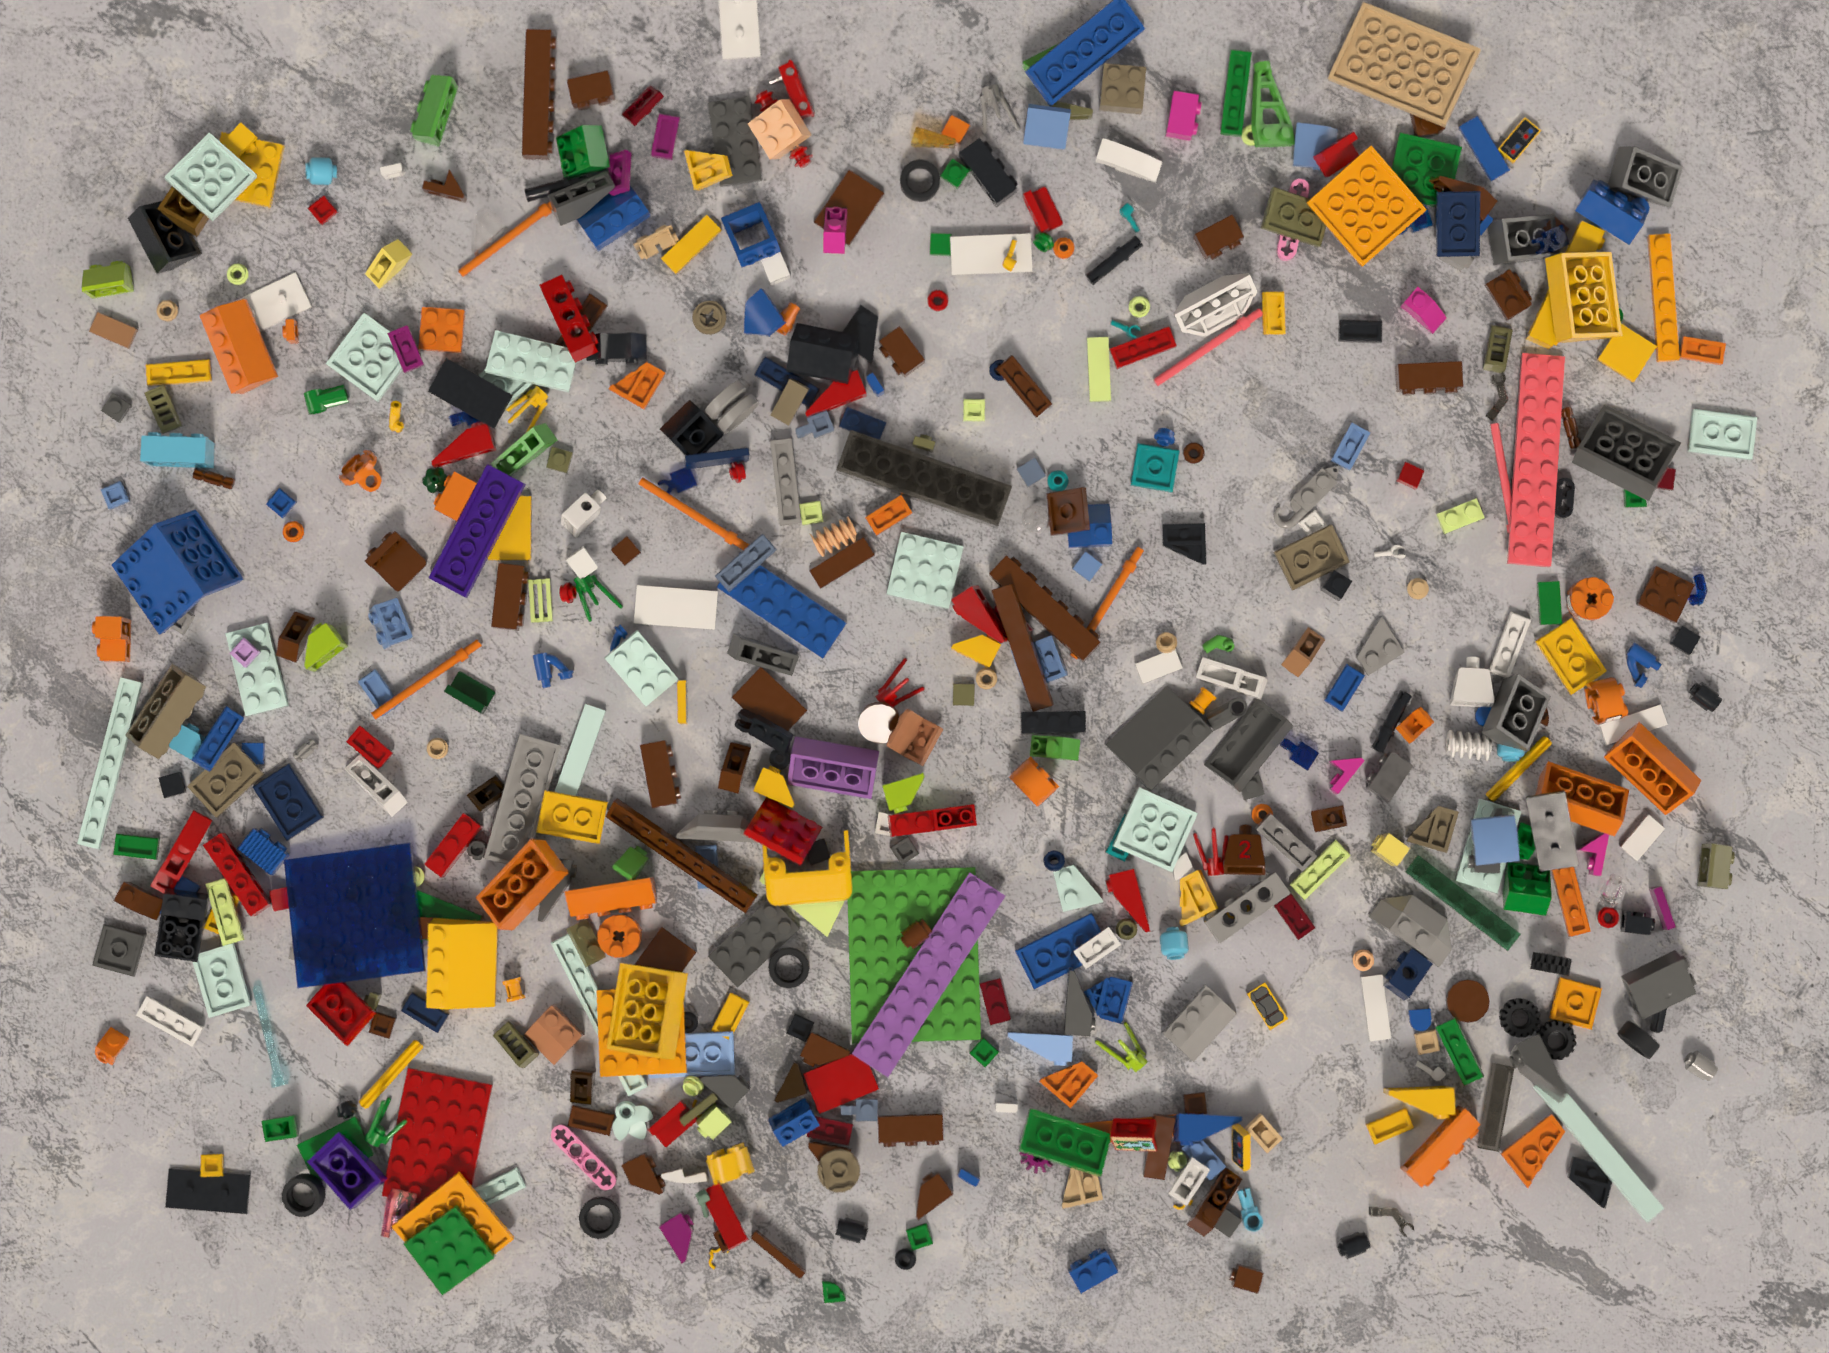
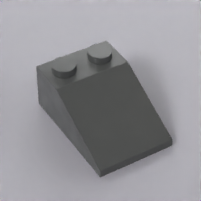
M1635 146L1618 147L1608 181L1609 189L1671 208L1683 167Z
M1555 214L1504 218L1493 221L1488 226L1493 265L1540 260L1560 254ZM1549 220L1551 221L1554 243L1547 238L1545 230L1542 229L1544 226L1547 227Z
M1535 1035L1515 1044L1509 1057L1512 1066L1518 1068L1523 1076L1558 1103L1562 1102L1567 1096L1568 1091L1540 1035Z

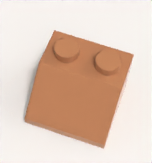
M555 1004L551 1005L524 1034L553 1065L585 1035Z

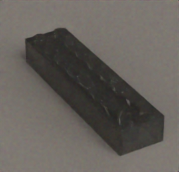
M853 430L849 432L836 469L838 474L996 529L999 527L1012 489L1011 485Z

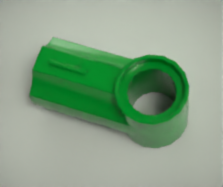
M345 385L324 390L314 389L303 393L309 415L319 414L327 411L328 408L349 403Z

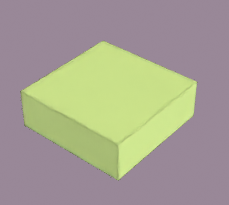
M964 399L963 421H985V399Z
M820 501L799 504L802 525L823 522Z

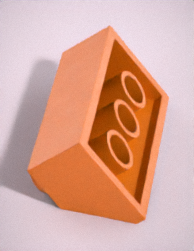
M247 299L220 305L199 315L231 394H244L278 377Z
M1640 722L1629 729L1604 755V758L1665 815L1693 796L1701 782L1697 775Z
M654 878L564 891L570 917L576 916V920L588 919L589 914L597 913L598 917L611 915L610 911L617 909L619 913L631 912V907L640 906V910L653 908L652 904L657 903Z
M1458 1105L1455 1108V1115H1450L1449 1119H1445L1400 1169L1419 1187L1422 1188L1424 1185L1428 1187L1434 1181L1435 1173L1439 1169L1441 1171L1449 1165L1450 1161L1448 1159L1453 1154L1457 1155L1465 1147L1463 1143L1468 1138L1472 1139L1479 1132L1478 1127L1481 1124L1466 1108Z

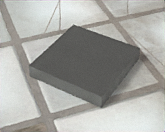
M103 924L92 966L135 977L146 935Z

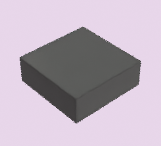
M908 836L890 847L901 865L919 854Z
M1225 1208L1215 1228L1230 1238L1242 1220Z

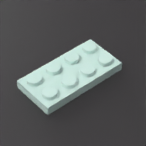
M495 330L485 372L569 393L576 363L567 347Z
M269 623L225 633L230 652L243 637L261 652L247 668L231 655L245 716L289 706Z
M1483 799L1478 800L1473 819L1490 817L1493 809L1502 808V816L1515 815L1517 828L1521 811ZM1470 827L1455 881L1498 893L1506 862L1500 863V873L1471 872V868L1467 866L1468 855H1471V850L1474 847Z

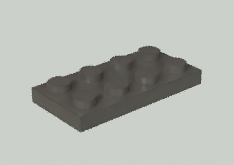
M750 96L708 102L715 154L728 156L733 175L720 181V187L762 181L756 137L748 125L753 120Z
M767 900L708 957L738 988L800 928L780 906H774Z

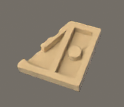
M1070 1168L1062 1201L1063 1209L1103 1200L1098 1176Z

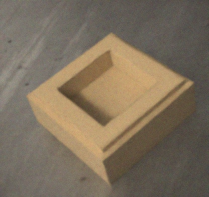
M1435 1029L1414 1033L1418 1055L1440 1051Z

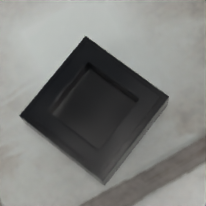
M1681 626L1670 645L1689 656L1701 637Z
M181 772L158 778L164 798L186 793Z
M824 838L815 841L807 854L811 865L823 862L831 857Z
M795 1014L786 1034L806 1042L815 1022Z

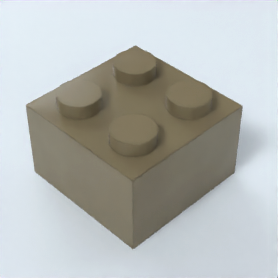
M1104 63L1099 111L1141 115L1146 67Z

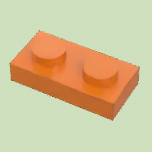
M1684 336L1682 337L1679 356L1680 359L1722 365L1726 343Z
M902 495L866 516L865 519L875 535L878 536L913 513Z

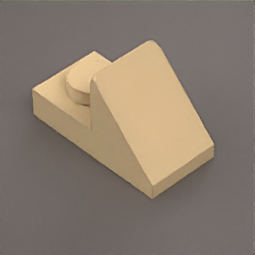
M1261 1113L1244 1127L1266 1153L1283 1139Z

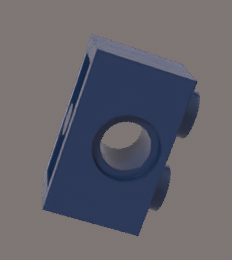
M1413 948L1406 952L1403 950L1396 959L1398 964L1395 969L1390 968L1384 977L1387 980L1383 986L1403 1001L1410 998L1433 965L1432 962ZM1403 968L1409 970L1410 978L1403 976Z

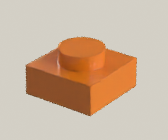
M285 319L286 325L282 327L283 338H286V341L290 344L299 343L298 322L295 319Z

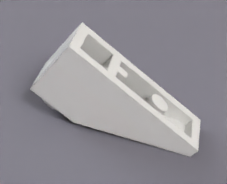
M361 755L357 756L344 768L391 817L408 803L400 791Z

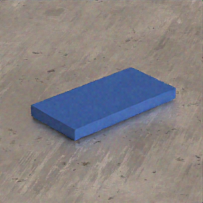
M1092 913L1015 950L1033 989L1068 973L1069 967H1073L1075 970L1083 966L1073 951L1101 932Z

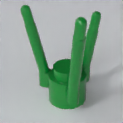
M589 574L582 579L577 576L574 579L576 591L579 594L589 622L592 621L584 594L588 593L594 604L598 606L599 602L592 591L595 588L594 584L620 609L623 608L622 604L597 580L595 575L591 576Z
M390 1097L387 1098L386 1102L385 1100L381 1101L371 1127L365 1136V1140L375 1147H379L381 1143L386 1145L389 1139L407 1123V1120H403L387 1135L385 1134L386 1129L380 1123L391 1101Z

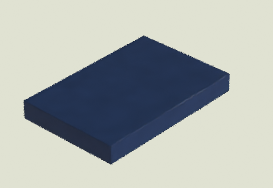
M1480 191L1436 192V257L1480 256Z
M287 764L253 786V789L286 841H289L324 818L290 764Z

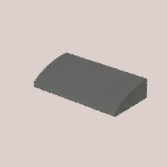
M1257 699L1204 765L1231 787L1241 792L1292 729L1293 725L1284 716Z

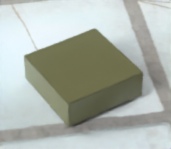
M953 684V706H974L975 684Z

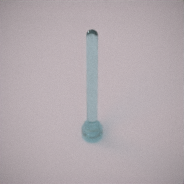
M257 985L253 987V993L273 1072L270 1083L271 1087L275 1088L287 1085L289 1082L287 1075L285 1076L284 1072H281L262 989Z

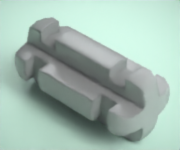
M309 739V742L302 745L297 750V753H293L296 761L303 762V758L306 759L314 752V749H318V745L313 739Z

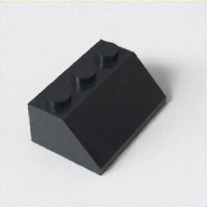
M162 201L139 206L127 218L156 274L174 270L202 254L192 234L177 226L158 210Z
M797 323L790 341L786 371L848 384L860 351L858 335Z

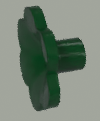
M440 467L435 470L430 468L426 471V476L422 479V483L430 493L443 492L446 487L444 482L448 475Z

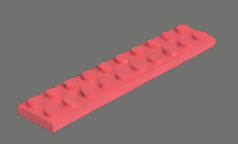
M1521 354L1507 564L1551 567L1565 366L1564 356Z

